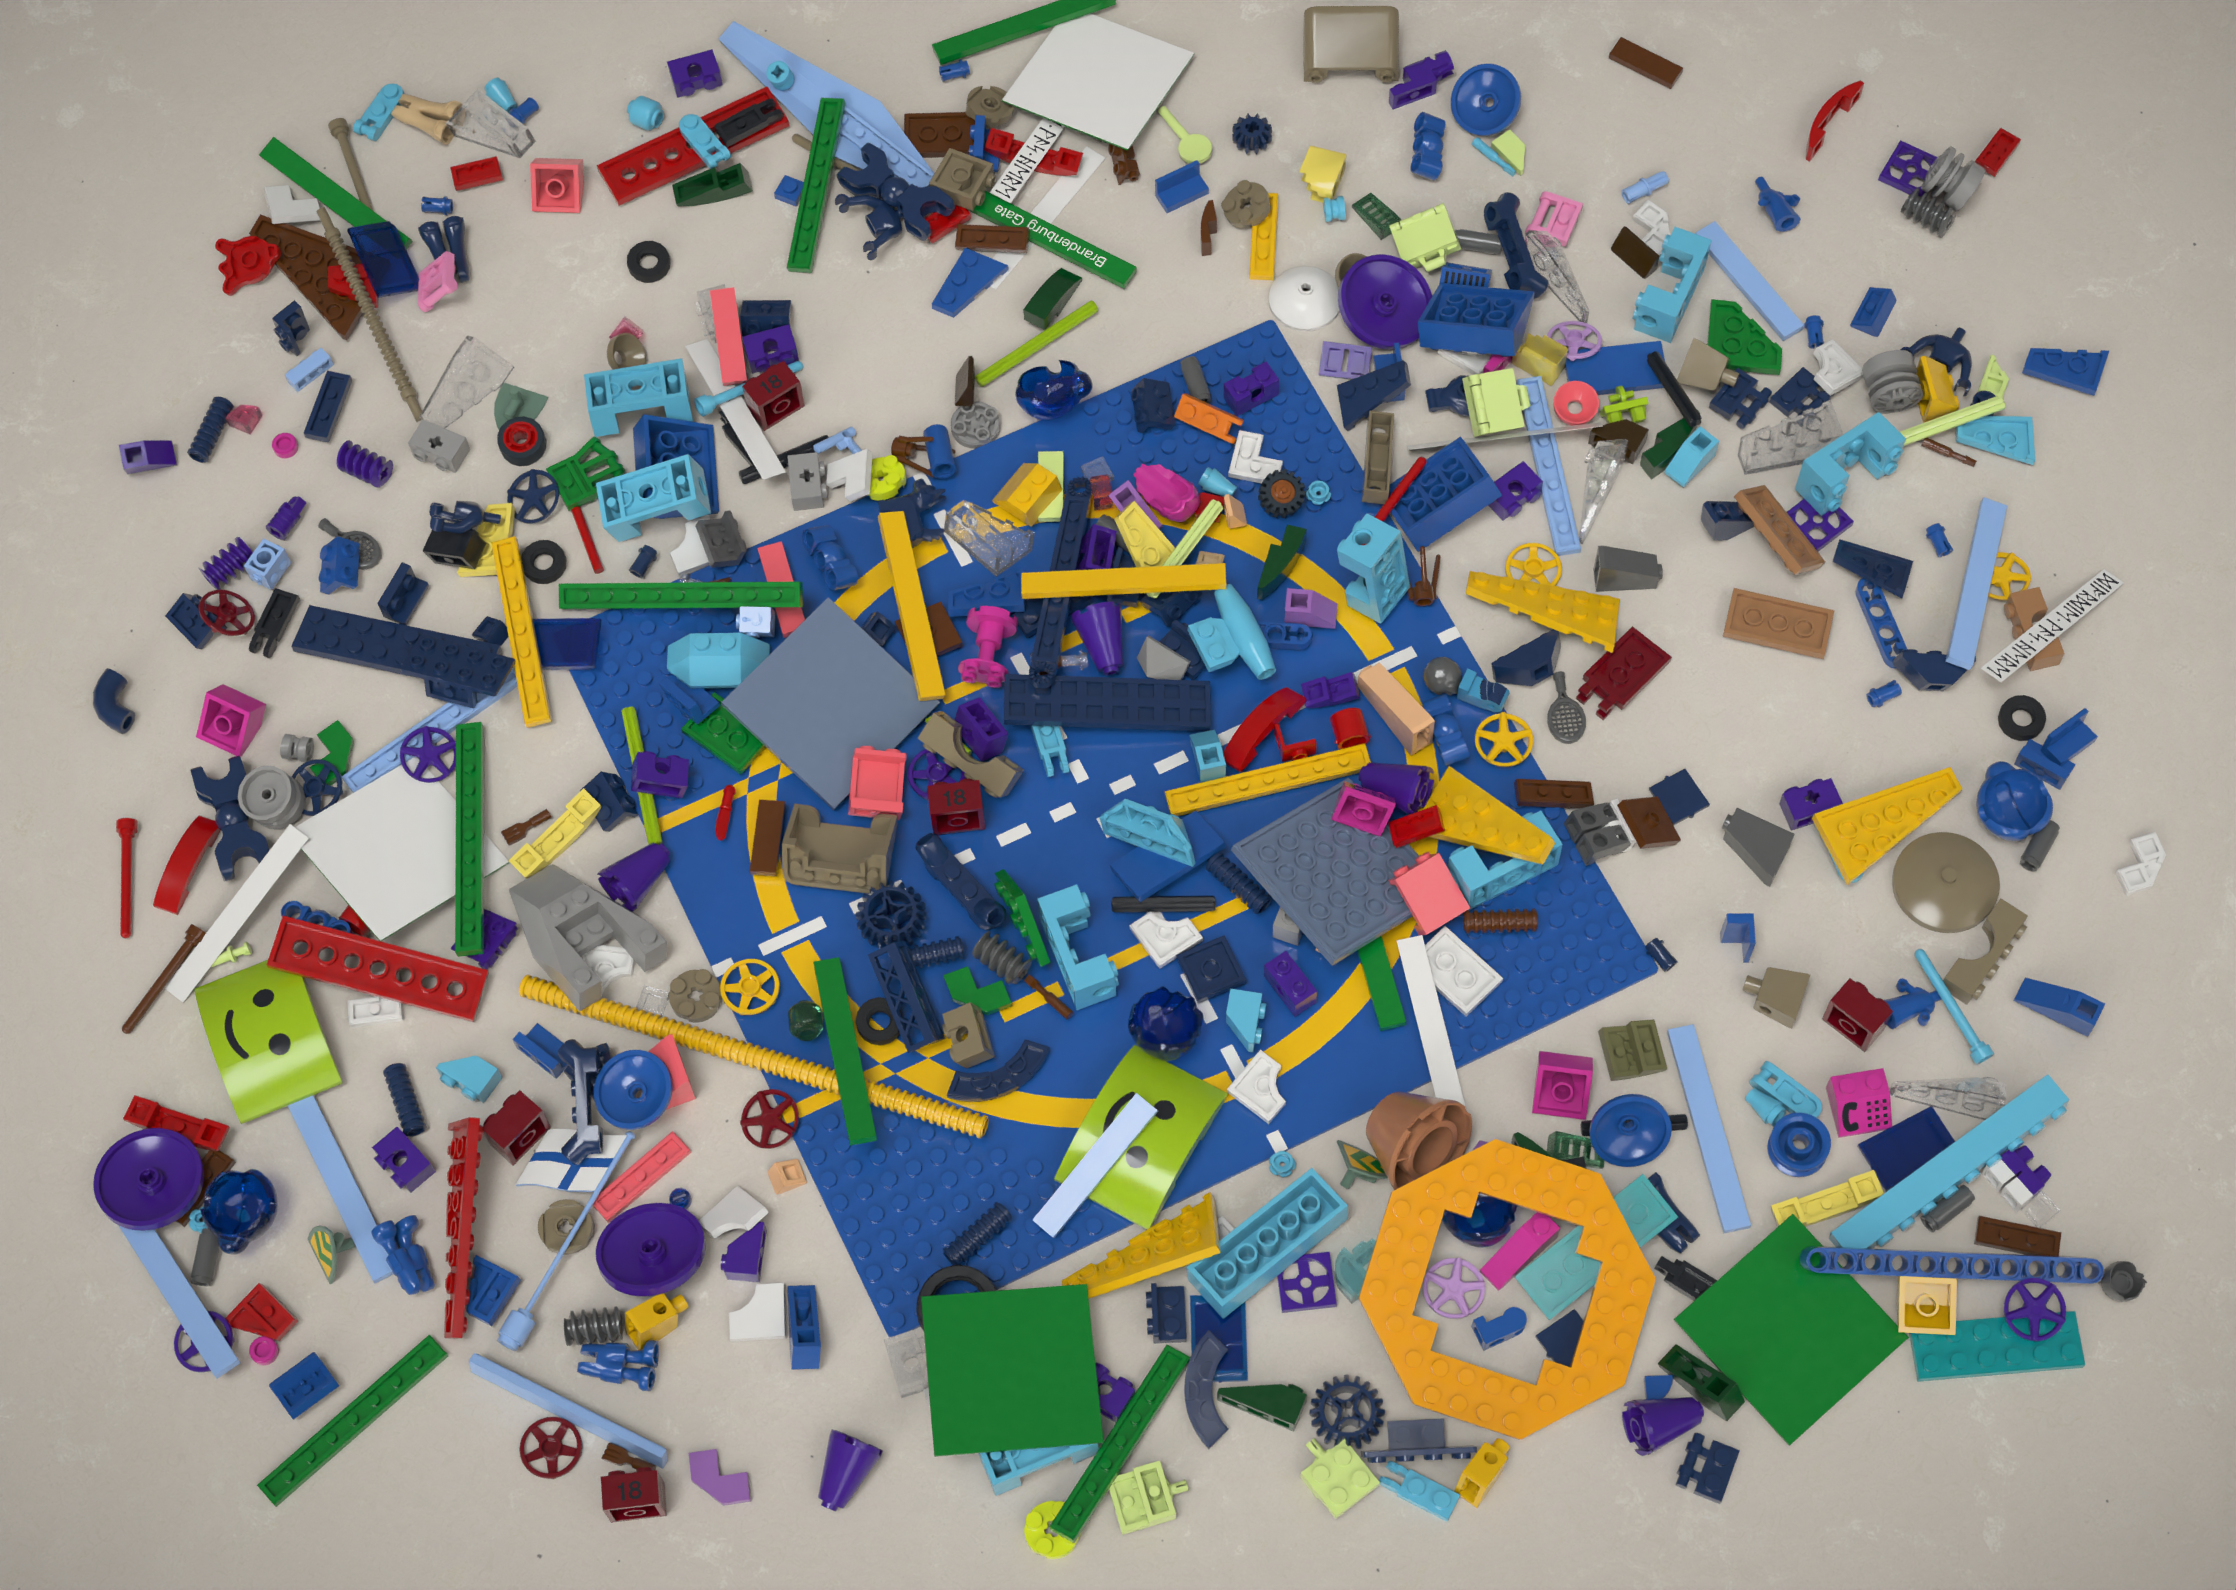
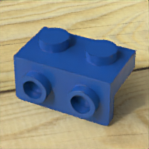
M976 115L975 125L970 127V139H974V145H969V155L993 163V171L998 172L999 158L984 150L991 129H986L985 115Z
M337 536L322 547L320 552L322 564L319 573L321 593L329 595L341 585L351 589H355L358 586L360 547L358 542Z
M312 1352L271 1382L269 1387L294 1420L339 1387V1384L317 1354Z

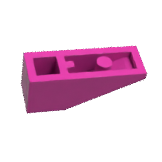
M1537 1212L1514 1233L1479 1272L1498 1291L1501 1290L1515 1275L1558 1238L1560 1227L1548 1215Z

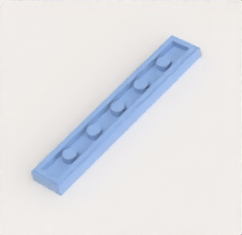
M1716 221L1695 233L1712 240L1709 255L1782 341L1803 330L1804 324Z
M1136 1093L1034 1217L1033 1221L1055 1238L1157 1114L1158 1110Z

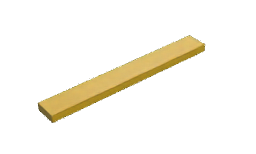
M904 511L879 513L878 522L919 701L944 699V686Z
M516 536L491 542L512 658L515 659L514 668L525 726L529 728L552 722L518 539Z
M1225 563L1021 573L1022 599L1226 589Z
M1361 744L1165 791V798L1170 814L1182 816L1190 814L1195 810L1198 812L1357 774L1363 766H1366L1371 761L1366 745Z

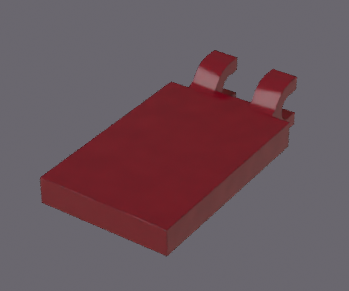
M1632 626L1614 644L1613 653L1607 651L1584 673L1582 679L1586 683L1578 689L1580 693L1576 696V699L1584 705L1593 693L1598 695L1603 701L1598 704L1600 709H1598L1596 715L1604 720L1615 706L1623 710L1670 663L1672 657Z

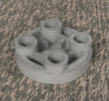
M974 402L973 406H960L951 418V432L954 439L962 446L972 449L994 441L1000 432V419L997 409L983 402Z

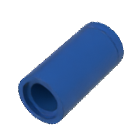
M940 424L931 425L923 432V436L934 438L933 441L925 442L931 473L936 478H948L956 471L948 430Z

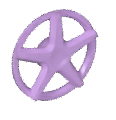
M1562 322L1552 327L1547 334V337L1551 338L1552 333L1559 328L1565 338L1555 341L1569 347L1567 358L1571 361L1590 357L1598 351L1600 352L1602 346V336L1599 331L1584 322ZM1566 325H1579L1586 328L1583 331L1577 329L1568 330ZM1593 331L1597 335L1598 343L1587 342L1584 338ZM1579 347L1591 349L1588 352L1577 354Z
M1461 1258L1441 1260L1434 1264L1425 1275L1423 1281L1424 1298L1430 1308L1443 1317L1452 1319L1466 1317L1478 1309L1484 1298L1485 1282L1482 1275L1475 1266ZM1453 1264L1449 1278L1433 1273L1441 1266ZM1462 1266L1470 1269L1478 1281H1462ZM1429 1280L1442 1288V1292L1433 1302L1428 1294ZM1480 1289L1477 1302L1469 1309L1464 1293ZM1448 1300L1456 1302L1462 1313L1450 1314L1438 1308Z

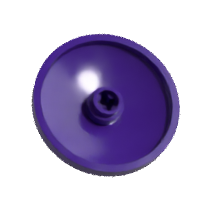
M1385 254L1371 255L1357 261L1342 278L1338 291L1339 310L1350 331L1366 344L1386 350H1393L1394 343H1399L1401 349L1419 339L1418 320L1432 298L1428 283L1413 265L1401 258Z
M163 1128L139 1130L118 1140L101 1158L93 1181L95 1198L104 1214L121 1227L139 1231L158 1229L175 1222L194 1205L203 1187L204 1166L195 1146L183 1135Z
M668 1203L644 1204L621 1213L605 1227L597 1242L596 1261L603 1279L615 1290L632 1296L659 1295L681 1286L695 1274L705 1256V1236L701 1224L688 1210Z

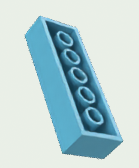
M1311 1168L1219 1241L1221 1253L1193 1262L1187 1266L1188 1281L1224 1319L1348 1219V1205Z

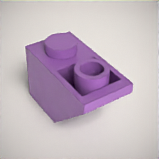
M1129 480L1108 495L1120 512L1129 503L1135 501L1158 529L1163 527Z
M1287 588L1285 623L1335 629L1337 603L1313 590Z

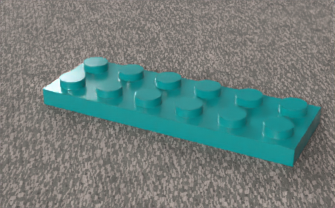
M1644 1174L1640 1175L1613 1197L1639 1248L1678 1218ZM1581 1226L1575 1227L1514 1276L1548 1320H1551L1595 1284L1601 1262L1575 1254L1583 1228Z
M2075 1311L2066 1312V1321L2061 1329L2054 1336L2042 1341H2030L2018 1336L2009 1327L2005 1317L1956 1321L1955 1335L1909 1333L1917 1382L2083 1368L2085 1360ZM2027 1318L2011 1320L2019 1331L2030 1335V1321ZM2042 1319L2040 1321L2039 1336L2050 1332L2057 1323Z

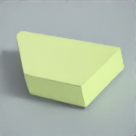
M1509 129L1492 141L1491 147L1519 175H1522L1525 144Z
M1991 354L1978 392L1990 391L1995 396L2003 398L2009 378L1999 367L1995 355Z

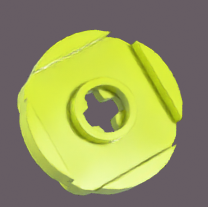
M888 455L872 459L870 494H868L872 500L879 501L892 498L898 494V489L902 485L904 488L907 477L905 469L897 460V457ZM879 477H884V478H883L884 480L879 481L878 478H879Z
M1062 1501L1043 1502L1033 1508L1026 1516L1024 1533L1028 1546L1036 1554L1038 1553L1048 1559H1059L1067 1556L1074 1550L1079 1541V1537L1075 1543H1072L1058 1534L1056 1537H1052L1050 1533L1045 1534L1044 1530L1048 1529V1524L1053 1522L1065 1502Z

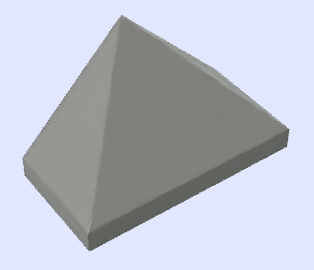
M1150 636L1146 637L1137 656L1146 676L1154 679L1182 680L1191 662Z

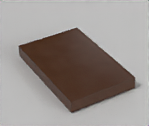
M965 112L904 114V133L922 158L944 157L949 148L969 155V145H974V139H970V127L975 125V120L967 116Z

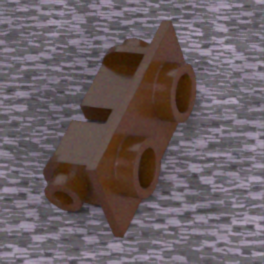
M1109 144L1108 151L1112 156L1113 172L1117 177L1118 185H1121L1124 179H1129L1131 182L1138 180L1140 172L1137 161L1130 160L1135 157L1133 145L1127 151Z

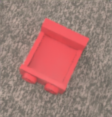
M871 746L855 748L852 756L848 815L874 818L879 814L897 815V820H900L903 813L902 793L906 753H901L898 749L880 751L875 750Z
M1429 852L1418 856L1415 859L1416 864L1408 868L1405 865L1393 872L1394 877L1388 880L1391 885L1397 887L1417 922L1414 928L1418 935H1427L1470 909L1439 853L1430 855Z

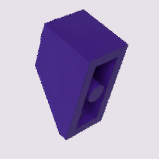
M758 1222L752 1229L739 1236L728 1245L727 1254H722L721 1270L724 1271L727 1280L760 1283L767 1234L764 1222Z

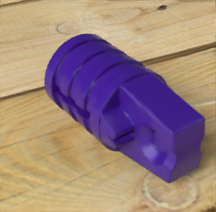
M299 496L292 497L288 503L284 502L270 520V523L266 525L267 531L274 537L284 540L301 517L299 514L306 505V502Z

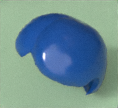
M2004 761L1995 762L1988 767L1985 781L1978 790L1976 801L1979 819L1983 825L1997 837L2008 841H2020L2028 835L2044 829L2052 817L2053 801L2043 780L2029 770L2015 769L2011 764Z

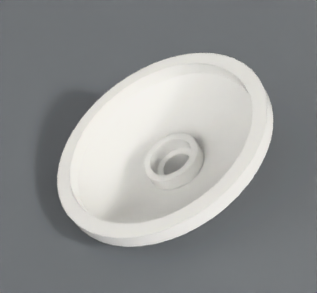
M1310 266L1291 268L1279 275L1273 282L1269 292V306L1274 317L1284 326L1297 331H1315L1329 325L1337 317L1340 311L1338 305L1339 287L1334 277L1322 269Z

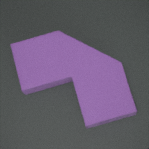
M717 1449L689 1453L691 1481L696 1486L703 1489L723 1506L751 1502L747 1472L720 1476Z

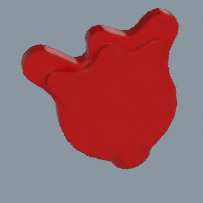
M257 236L243 237L238 241L218 239L215 248L226 256V260L220 263L218 267L219 271L226 277L222 287L223 292L232 296L241 287L255 284L265 279L271 272L275 262L280 258L281 249L276 244H269Z

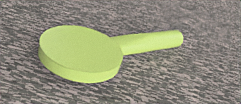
M1166 106L1160 107L1158 113L1181 139L1178 147L1181 159L1189 164L1196 160L1199 163L1208 160L1212 153L1210 140L1201 134L1189 135Z

